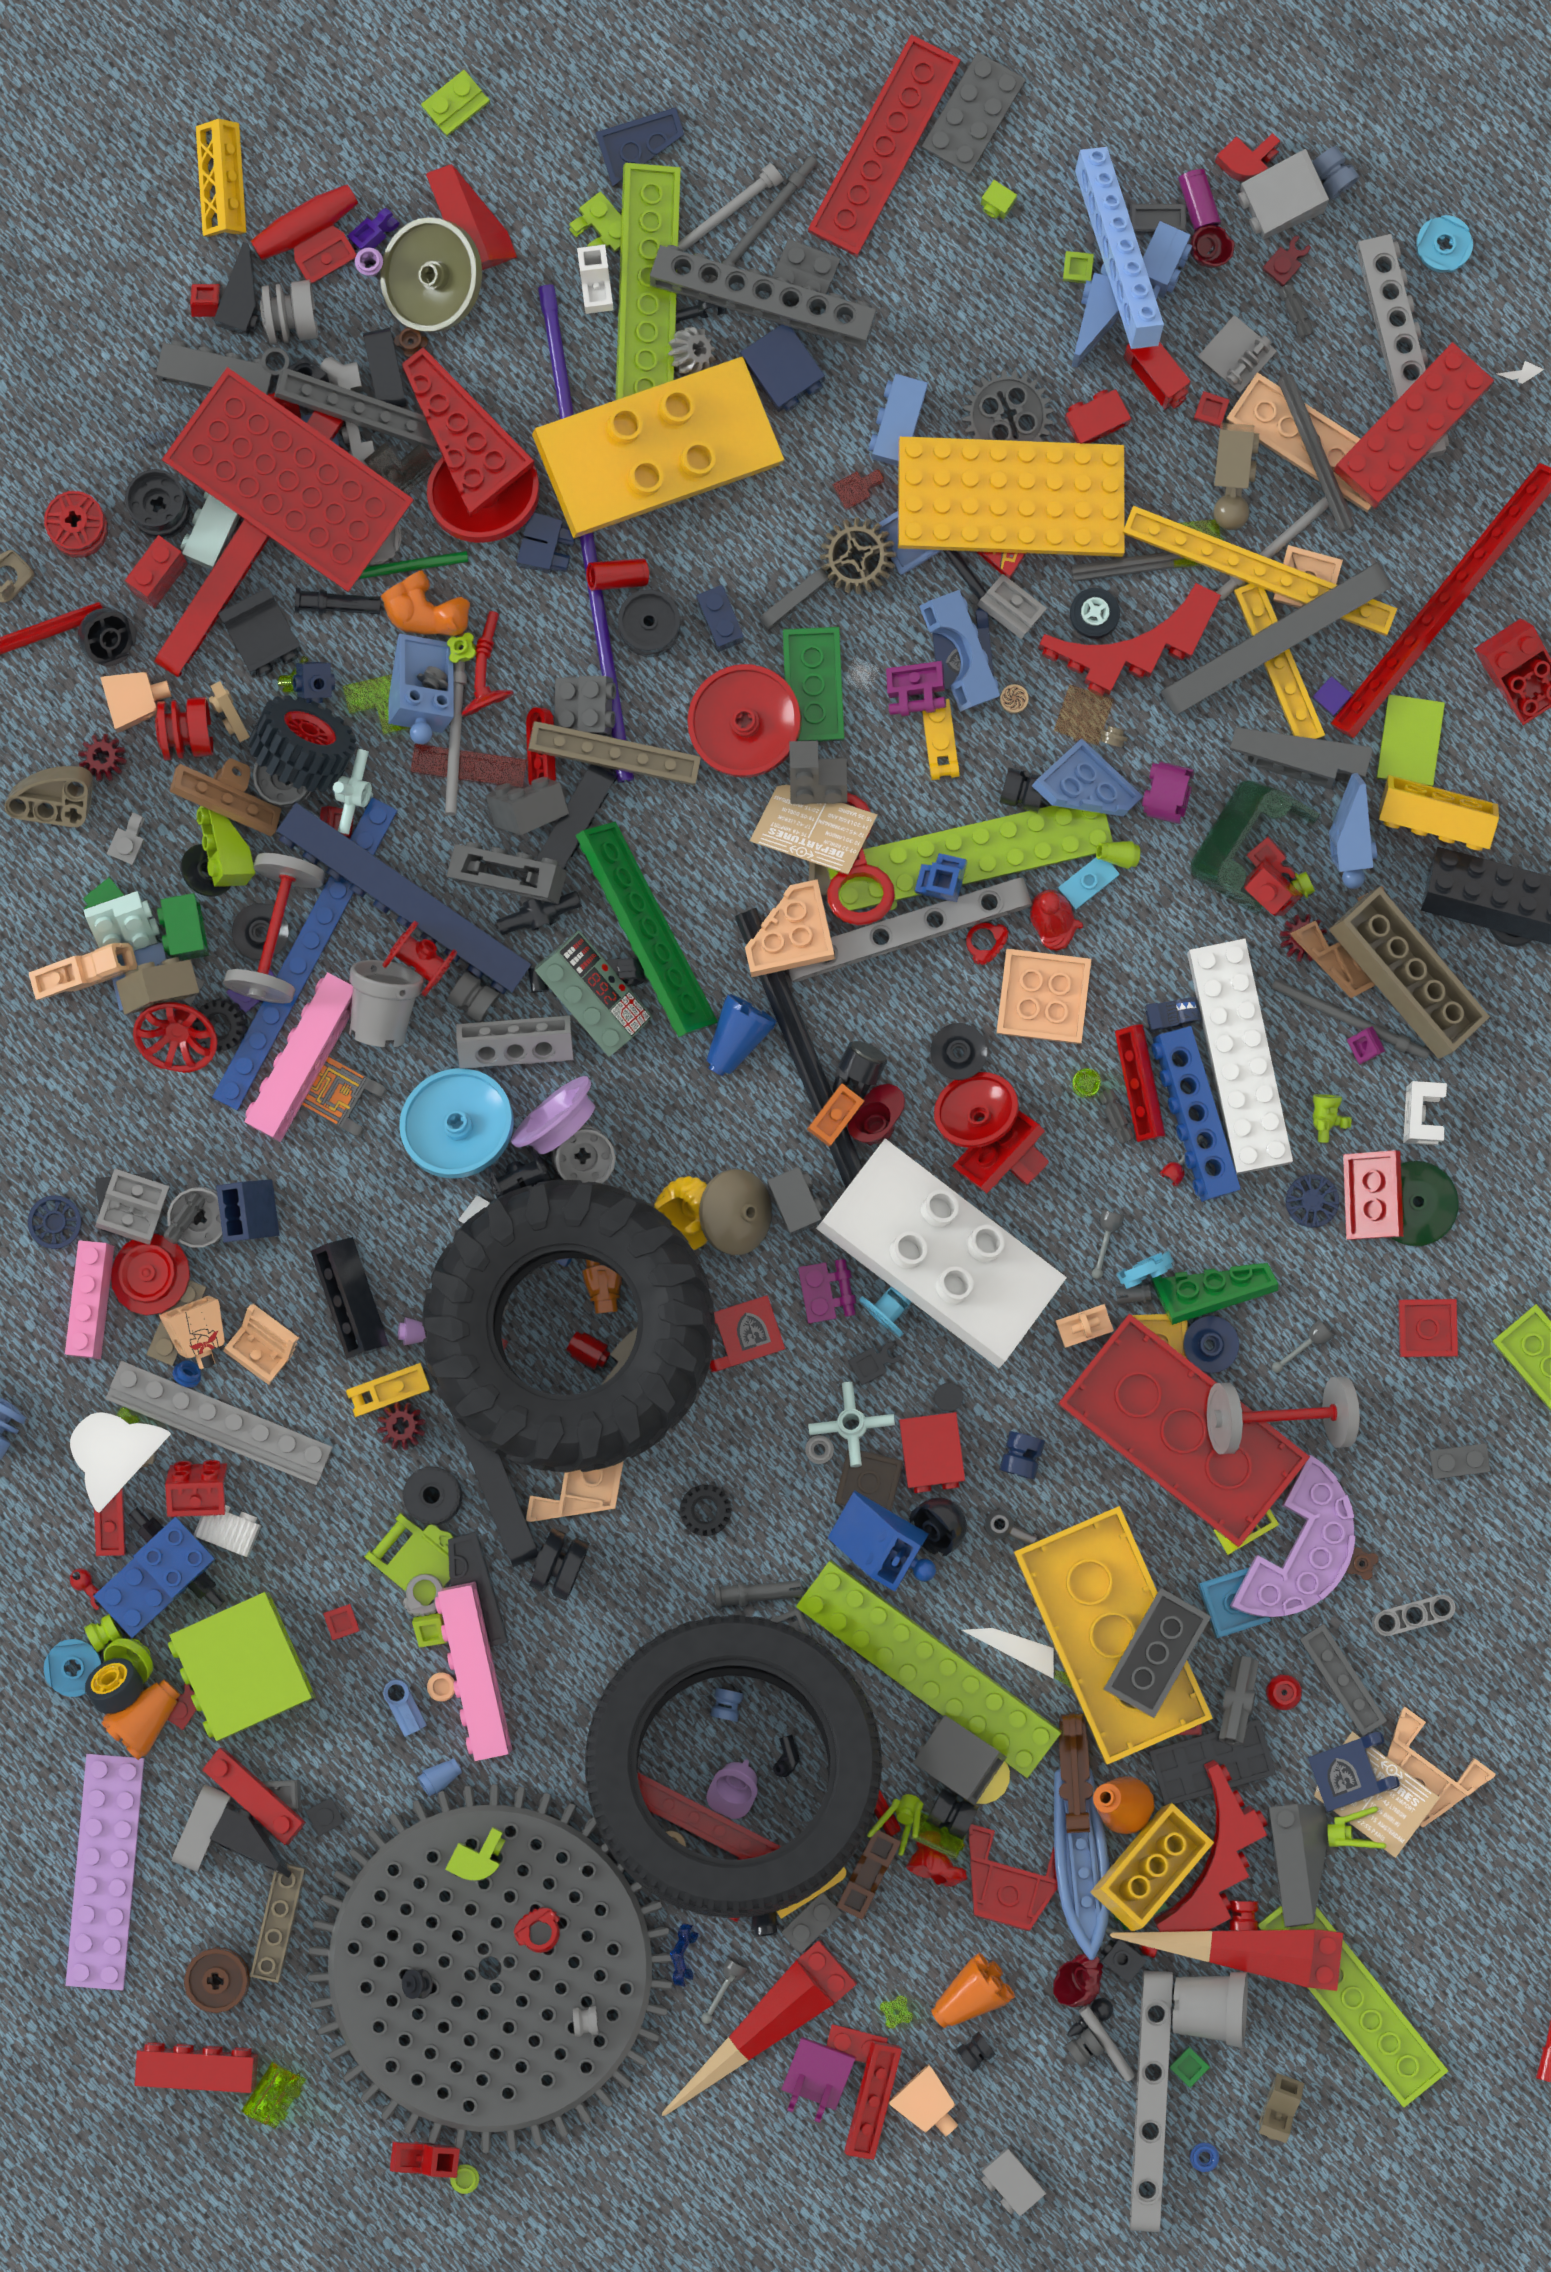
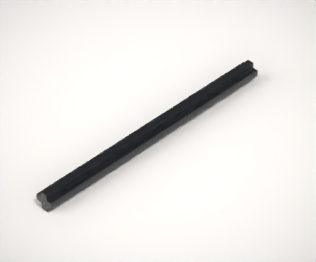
M753 908L735 916L739 930L747 945L751 938L754 939L761 929L763 922L757 908ZM783 971L760 975L759 978L817 1116L833 1095ZM845 1126L832 1145L829 1146L844 1186L847 1189L863 1166L848 1129Z

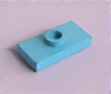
M1096 857L1060 885L1058 890L1069 901L1070 905L1077 910L1120 874L1111 863L1099 860Z

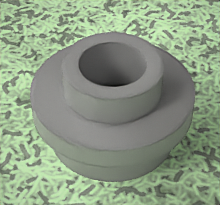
M817 1435L808 1440L805 1453L811 1462L824 1464L832 1458L834 1446L829 1438ZM817 1444H822L825 1447L824 1454H815L814 1447Z

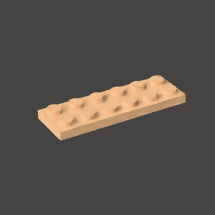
M1257 372L1227 416L1226 421L1233 424L1254 425V433H1259V443L1319 481L1281 388ZM1305 403L1343 497L1365 512H1368L1371 505L1334 472L1337 463L1353 448L1360 438Z

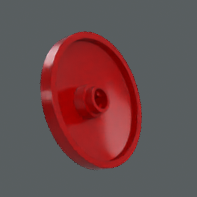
M443 457L434 466L427 483L428 504L438 525L451 536L474 543L497 541L518 531L533 515L540 497V482L535 465L471 518Z
M752 664L729 666L708 677L694 694L688 711L689 736L699 756L716 771L740 778L763 775L777 768L790 755L789 741H798L801 731L800 706L791 687L775 672Z

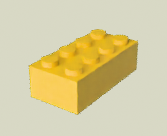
M1388 775L1379 805V820L1384 821L1383 824L1391 828L1408 827L1411 828L1412 833L1427 836L1430 833L1439 836L1438 839L1441 841L1455 843L1456 840L1466 843V847L1482 851L1483 848L1490 849L1499 820V809L1496 803Z
M1173 1803L1165 1805L1152 1817L1146 1827L1142 1829L1090 1893L1131 1931L1142 1929L1214 1842Z

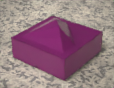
M1373 1026L1346 1039L1359 1065L1385 1052Z

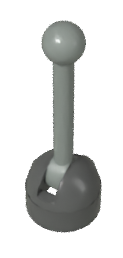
M1105 1210L1101 1212L1100 1224L1105 1230V1235L1096 1268L1092 1270V1277L1095 1279H1100L1103 1276L1101 1269L1110 1234L1120 1228L1124 1215Z
M1320 1319L1311 1326L1308 1340L1283 1360L1272 1364L1273 1372L1280 1373L1285 1364L1312 1343L1325 1344L1333 1338V1335Z
M731 1957L727 1958L723 1966V1975L726 1979L708 2011L702 2014L701 2020L703 2023L709 2024L712 2022V2014L730 1982L741 1980L748 1970L747 1966L742 1963L740 1965L735 1963L737 1960Z

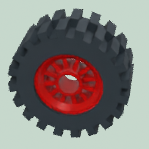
M285 695L283 699L280 696L274 697L273 701L269 700L266 703L249 737L248 747L251 748V756L258 757L256 763L260 767L266 766L268 774L271 776L274 774L280 777L279 781L286 783V781L292 782L295 788L300 789L301 786H305L306 790L314 792L315 788L320 792L326 791L327 788L333 789L334 783L338 782L339 778L343 775L356 750L355 735H350L352 729L349 726H343L344 720L340 716H332L333 711L327 707L325 710L319 708V703L312 701L309 704L302 697H297L294 700L292 696Z

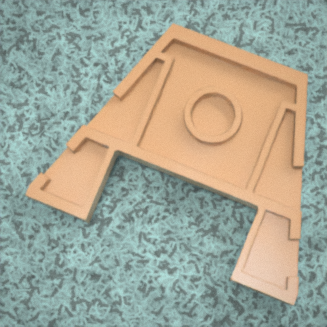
M623 1462L599 1470L588 1472L577 1470L564 1473L560 1500L530 1496L526 1521L534 1522L616 1509Z
M1403 1707L1387 1758L1440 1797L1419 1825L1425 1827L1460 1800L1494 1778L1496 1774L1474 1758L1458 1781L1455 1782L1409 1748V1745L1426 1722L1408 1708Z

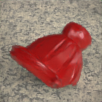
M1051 889L1038 893L1032 900L1033 905L1030 907V919L1040 936L1041 943L1050 950L1058 951L1066 948L1072 940L1075 930L1083 928L1082 922L1074 919L1069 901L1056 890Z
M923 1834L917 1837L916 1845L918 1850L911 1856L906 1866L907 1870L923 1878H932L936 1885L943 1884L945 1887H952L967 1880L966 1870L954 1867L948 1855L938 1847L940 1839L936 1834Z

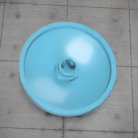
M465 1068L444 1070L426 1078L408 1096L400 1116V1136L411 1159L420 1168L432 1175L452 1179L472 1176L491 1166L507 1148L514 1126L512 1106L501 1086L488 1075Z

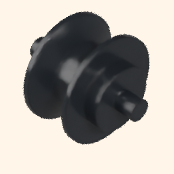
M411 1969L404 1974L402 1989L406 1997L410 1999H424L432 1991L433 1982L428 1971L424 1969L418 1971Z

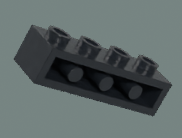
M353 1237L330 1242L311 1250L346 1359L369 1354L388 1346L386 1333Z

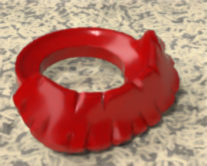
M984 922L973 926L966 936V946L971 955H973L974 963L985 965L999 954L1007 942L1009 931L1006 926ZM988 929L993 933L996 943L991 950H978L972 945V936L976 931Z
M539 1908L524 1915L514 1928V1937L519 1946L525 1945L536 1953L551 1950L557 1944L560 1936L558 1926L560 1917L556 1915L557 1913L551 1908ZM539 1921L548 1924L552 1930L551 1938L542 1945H536L530 1939V1928Z

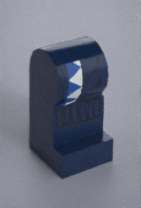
M1197 997L1146 1004L1145 1006L1150 1032L1202 1020Z

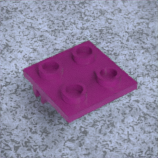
M801 2037L781 2089L792 2094L787 2111L793 2113L798 2096L819 2103L814 2121L820 2123L826 2107L836 2110L856 2057Z

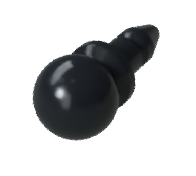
M1106 1998L1096 1999L1090 2008L1099 2022L1108 2020L1114 2011L1113 2004ZM1083 2018L1072 2025L1068 2031L1069 2037L1081 2034L1083 2030L1088 2028Z

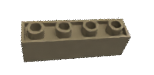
M285 1863L291 1871L289 1878L274 1871L250 1977L275 1983L281 1982L307 1871L306 1867Z

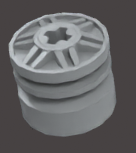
M310 279L291 282L290 295L286 296L280 283L276 284L277 297H272L269 285L262 286L261 317L270 345L278 344L277 331H282L284 343H289L290 329H296L300 341L318 339L317 321H314L313 314L315 303Z
M584 1124L568 1140L550 1151L552 1166L563 1180H581L582 1183L589 1181L602 1184L614 1170L616 1157L612 1144L605 1135L591 1125ZM579 1148L587 1152V1155L582 1157V1161H579L574 1156V1154L579 1153Z
M194 1187L179 1193L171 1202L167 1212L168 1226L172 1225L173 1220L182 1207L187 1204L186 1202L192 1193L200 1194L205 1198V1203L200 1211L203 1209L206 1212L204 1217L207 1219V1222L196 1224L195 1217L186 1231L182 1232L183 1234L179 1242L192 1248L206 1247L223 1237L217 1191L207 1187Z

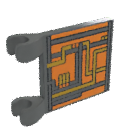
M328 1056L301 1106L360 1138L364 1133V1128L348 1119L364 1090L379 1098H384L387 1089L383 1085Z

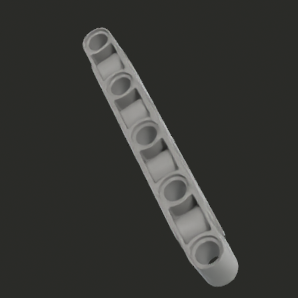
M1024 878L1013 879L959 896L957 902L947 900L831 937L835 959L827 963L819 962L788 969L791 981H802L1029 908L1033 904ZM989 897L993 898L997 903V907L993 910H985L981 905L982 900ZM931 915H938L942 918L943 924L938 928H933L928 925L927 919ZM878 932H883L888 935L889 941L884 945H878L873 941V936Z
M1143 1970L1142 1982L1144 1984L1142 1983L1139 2031V2040L1141 2042H1139L1136 2089V2098L1138 2100H1136L1133 2147V2157L1135 2158L1133 2159L1130 2231L1159 2232L1173 1972ZM1155 2005L1161 2006L1164 2012L1163 2017L1158 2021H1152L1148 2017L1149 2009ZM1150 2064H1157L1160 2067L1161 2072L1156 2079L1151 2080L1145 2076V2069ZM1150 2122L1155 2123L1158 2129L1156 2135L1152 2138L1144 2137L1142 2135L1143 2126ZM1146 2181L1152 2182L1155 2188L1152 2195L1142 2196L1139 2193L1141 2183Z

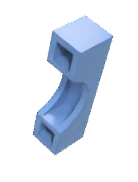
M960 590L920 605L919 607L929 633H938L947 637L953 642L959 652L961 661L960 671L950 687L960 712L999 697L998 682L991 673L988 665V656L981 647L978 639V630L970 619L967 602L962 597Z

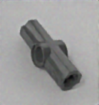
M1235 1656L1233 1661L1229 1686L1227 1685L1224 1695V1715L1219 1735V1741L1227 1745H1243L1245 1741L1248 1719L1252 1715L1256 1691L1254 1688L1259 1668V1660H1255L1252 1657Z

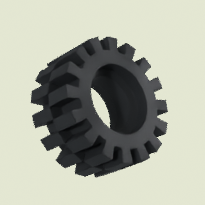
M215 999L199 1008V1012L209 1021H211L214 1015L222 1014L230 1022L229 1032L224 1036L217 1035L218 1044L216 1052L226 1051L238 1045L243 1040V1035L247 1033L248 1028H245V1025L248 1024V1020L243 1017L246 1013L244 1010L240 1011L238 1008L240 1005L238 1003H231L232 1000ZM196 1018L192 1026H195L198 1031L207 1030L205 1025ZM210 1037L197 1040L200 1044L204 1043L206 1045L204 1048L210 1049Z
M710 1484L698 1485L691 1488L684 1495L680 1504V1516L686 1528L692 1533L700 1536L715 1535L722 1531L729 1523L731 1503L728 1496L720 1488ZM709 1499L716 1504L717 1514L714 1519L704 1522L695 1516L694 1508L698 1501Z

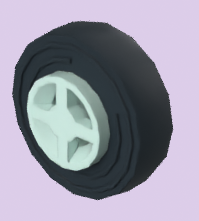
M1089 588L1081 591L1073 599L1069 618L1073 628L1080 635L1099 639L1109 635L1116 628L1120 619V607L1117 599L1110 592L1101 588Z

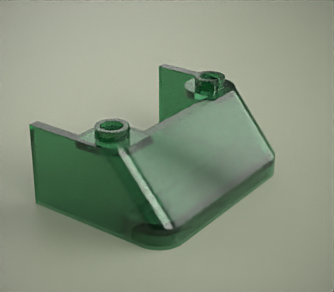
M1251 780L1243 781L1233 792L1193 857L1190 871L1197 880L1258 916L1263 906L1240 891L1246 881V872L1240 864L1232 860L1260 813L1273 819H1279L1284 817L1288 811H1291L1314 825L1320 814L1281 790Z

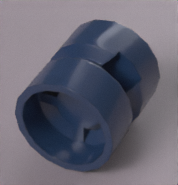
M1010 1431L1006 1443L1009 1451L1003 1454L999 1470L1035 1480L1039 1466L1036 1458L1041 1457L1045 1440Z

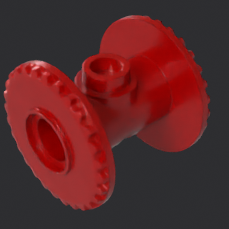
M414 921L389 951L390 954L382 966L386 969L393 958L396 957L408 967L412 966L415 968V972L429 981L421 993L422 996H426L450 967L449 964L456 956L457 951L453 949L446 960H443L436 955L437 947L432 941L428 939L417 941L410 936L419 924Z

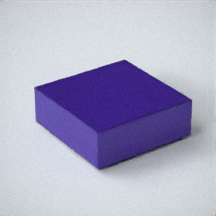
M1331 676L1315 693L1312 699L1331 716H1334L1350 699L1352 694Z

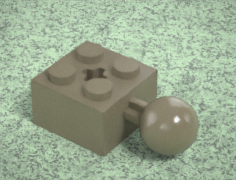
M1222 422L1220 424L1214 486L1225 487V495L1216 502L1213 514L1217 524L1226 530L1241 528L1249 518L1250 510L1248 503L1242 497V488L1248 489L1249 482H1255L1257 461H1251L1252 453L1258 454L1259 433H1254V425Z

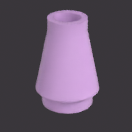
M364 248L357 253L355 266L360 273L368 277H374L382 268L383 258L378 250ZM369 263L375 264L371 268H366V265Z

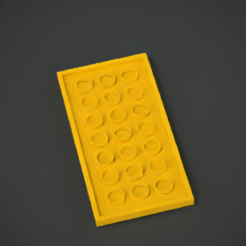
M899 437L898 549L1123 557L1125 553L1123 533L1124 445Z

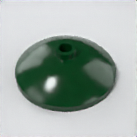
M1423 1161L1401 1163L1404 1237L1391 1238L1398 1243L1408 1246H1424L1434 1243L1448 1233L1456 1220L1459 1208L1456 1188L1450 1177L1433 1164ZM1415 1197H1420L1423 1200L1421 1207L1414 1206L1413 1199Z

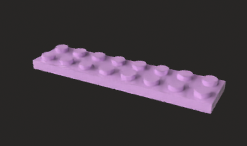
M86 1754L65 1986L124 1990L145 1758L137 1760L135 1757Z

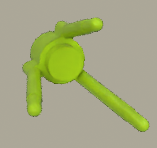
M910 1794L903 1795L900 1800L893 1799L890 1808L867 1833V1836L871 1838L889 1817L896 1812L897 1820L905 1825L898 1855L903 1856L912 1824V1837H918L920 1816L924 1804L918 1797Z
M1375 1806L1344 1817H1334L1335 1824H1328L1329 1847L1386 1848L1385 1843L1374 1842L1371 1839H1354L1352 1826H1346L1345 1824L1378 1811V1808Z

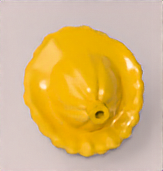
M686 1176L679 1177L676 1181H671L656 1198L654 1208L671 1220L672 1225L682 1232L692 1249L696 1250L708 1241L702 1231L699 1219L700 1201L707 1184L697 1177Z

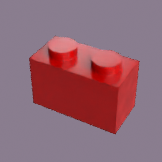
M1108 389L1102 390L1093 396L1094 400L1083 404L1081 401L1067 409L1068 413L1065 414L1064 420L1076 443L1091 444L1130 424L1131 417L1116 389L1111 392Z

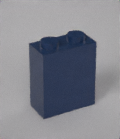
M780 325L740 352V357L743 356L748 370L777 412L783 409L786 412L792 410L800 403L799 398L807 393L809 396H812L823 388L822 383L825 382V375L791 327Z
M272 1179L216 1185L223 1243L280 1236Z

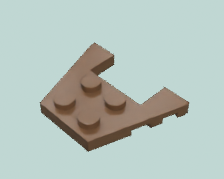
M1365 895L1357 898L1358 901L1362 899ZM1316 921L1290 933L1297 943L1350 998L1375 986L1373 981L1340 942L1330 947L1328 946Z

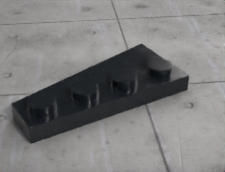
M474 1531L449 1538L448 1554L451 1587L476 1582L490 1647L507 1643L509 1639L478 1532Z

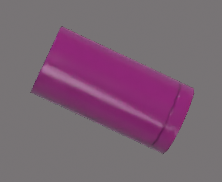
M1205 169L1192 170L1179 176V184L1194 232L1206 225L1219 226L1221 220Z

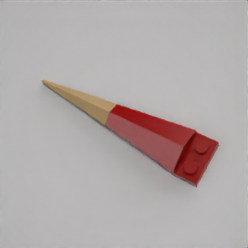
M1319 1929L1116 1932L1110 1934L1112 1938L1307 1988L1333 1991L1338 1989L1343 1932Z
M820 1939L796 1959L662 2112V2116H666L834 2005L857 1985V1982Z

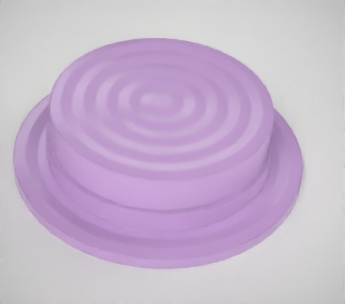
M582 1076L568 1082L552 1093L518 1126L512 1136V1144L517 1148L529 1145L538 1154H545L568 1140L585 1124L595 1109V1105L587 1095L591 1086V1080L587 1076Z

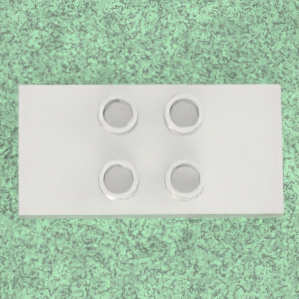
M884 1139L816 1228L997 1368H1000L1067 1278L887 1139Z

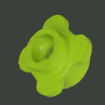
M467 632L461 637L456 638L452 636L448 639L447 645L451 651L449 656L451 662H467L474 658L476 648L473 643L474 636L471 633Z

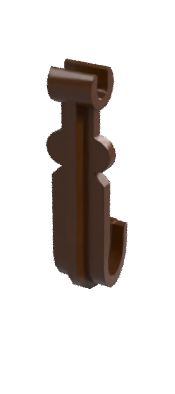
M1069 1712V1714H1061L1059 1718V1729L1062 1730L1059 1735L1061 1780L1065 1782L1059 1788V1796L1061 1799L1068 1801L1069 1813H1066L1067 1833L1090 1832L1089 1812H1086L1085 1800L1092 1797L1093 1786L1086 1782L1090 1778L1086 1721L1083 1713L1075 1714V1712Z

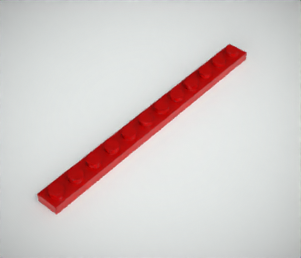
M1542 463L1536 466L1333 719L1331 725L1335 729L1354 739L1551 493V467Z

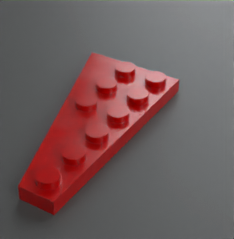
M422 347L402 363V369L471 518L534 466V460Z

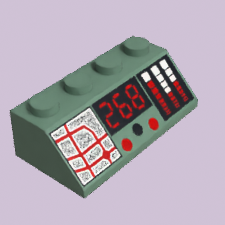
M580 930L535 967L536 973L608 1057L626 1044L653 1017L623 980L619 979L618 974Z

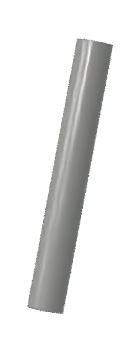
M1088 2005L1082 2007L1079 2010L1080 2015L1124 2080L1127 2082L1135 2077L1134 2072Z

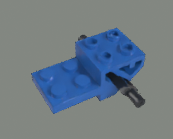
M138 1507L129 1516L141 1527L138 1530V1534L147 1544L93 1596L131 1638L138 1635L188 1588L199 1599L205 1596L215 1609H218L225 1602L213 1589L216 1583L205 1572L216 1558L178 1517H174L163 1527L156 1518L152 1517L149 1520Z

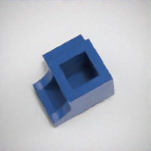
M939 853L936 862H932V865L921 864L915 892L921 895L957 902L967 860Z

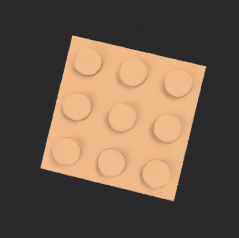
M1006 949L996 1034L1081 1044L1091 959Z

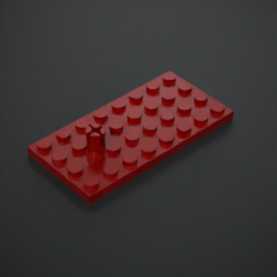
M228 367L162 458V461L348 593L414 501L413 498Z

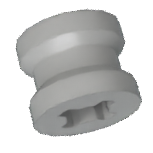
M590 2006L587 2010H581L579 2007L573 2008L575 2037H580L583 2033L599 2035L597 2007Z

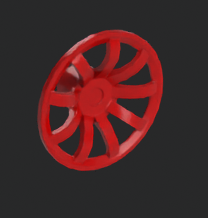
M162 1002L149 1006L137 1017L133 1028V1038L139 1052L150 1063L162 1069L182 1073L200 1070L213 1059L217 1050V1034L211 1022L201 1012L185 1004ZM166 1009L167 1019H158L152 1013L157 1010ZM146 1018L152 1025L158 1028L143 1030L141 1025ZM196 1018L205 1025L207 1030L198 1031L194 1029L195 1026H192ZM162 1035V1037L149 1048L145 1047L141 1038H154ZM210 1037V1049L202 1047L196 1041V1038L204 1039ZM169 1043L170 1047L165 1062L153 1055ZM189 1045L197 1053L205 1057L195 1063L191 1057ZM177 1046L181 1048L186 1065H173Z

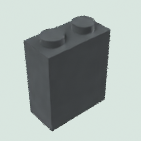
M944 1715L942 1720L939 1719L931 1729L932 1735L926 1744L923 1743L915 1753L916 1759L913 1764L975 1805L1007 1757Z

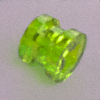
M1083 1068L1077 1071L1072 1080L1073 1091L1082 1098L1094 1096L1101 1085L1099 1074L1090 1068Z

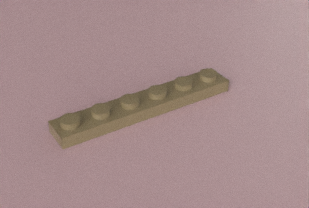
M536 721L533 723L528 751L692 786L696 784L701 759L700 756Z

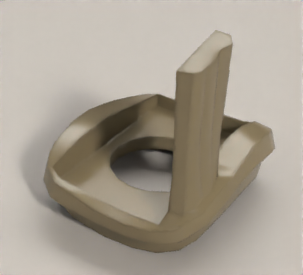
M13 550L0 554V568L5 566L12 567L16 570L18 576L15 584H13L12 580H7L0 586L1 603L11 601L34 577L31 567Z

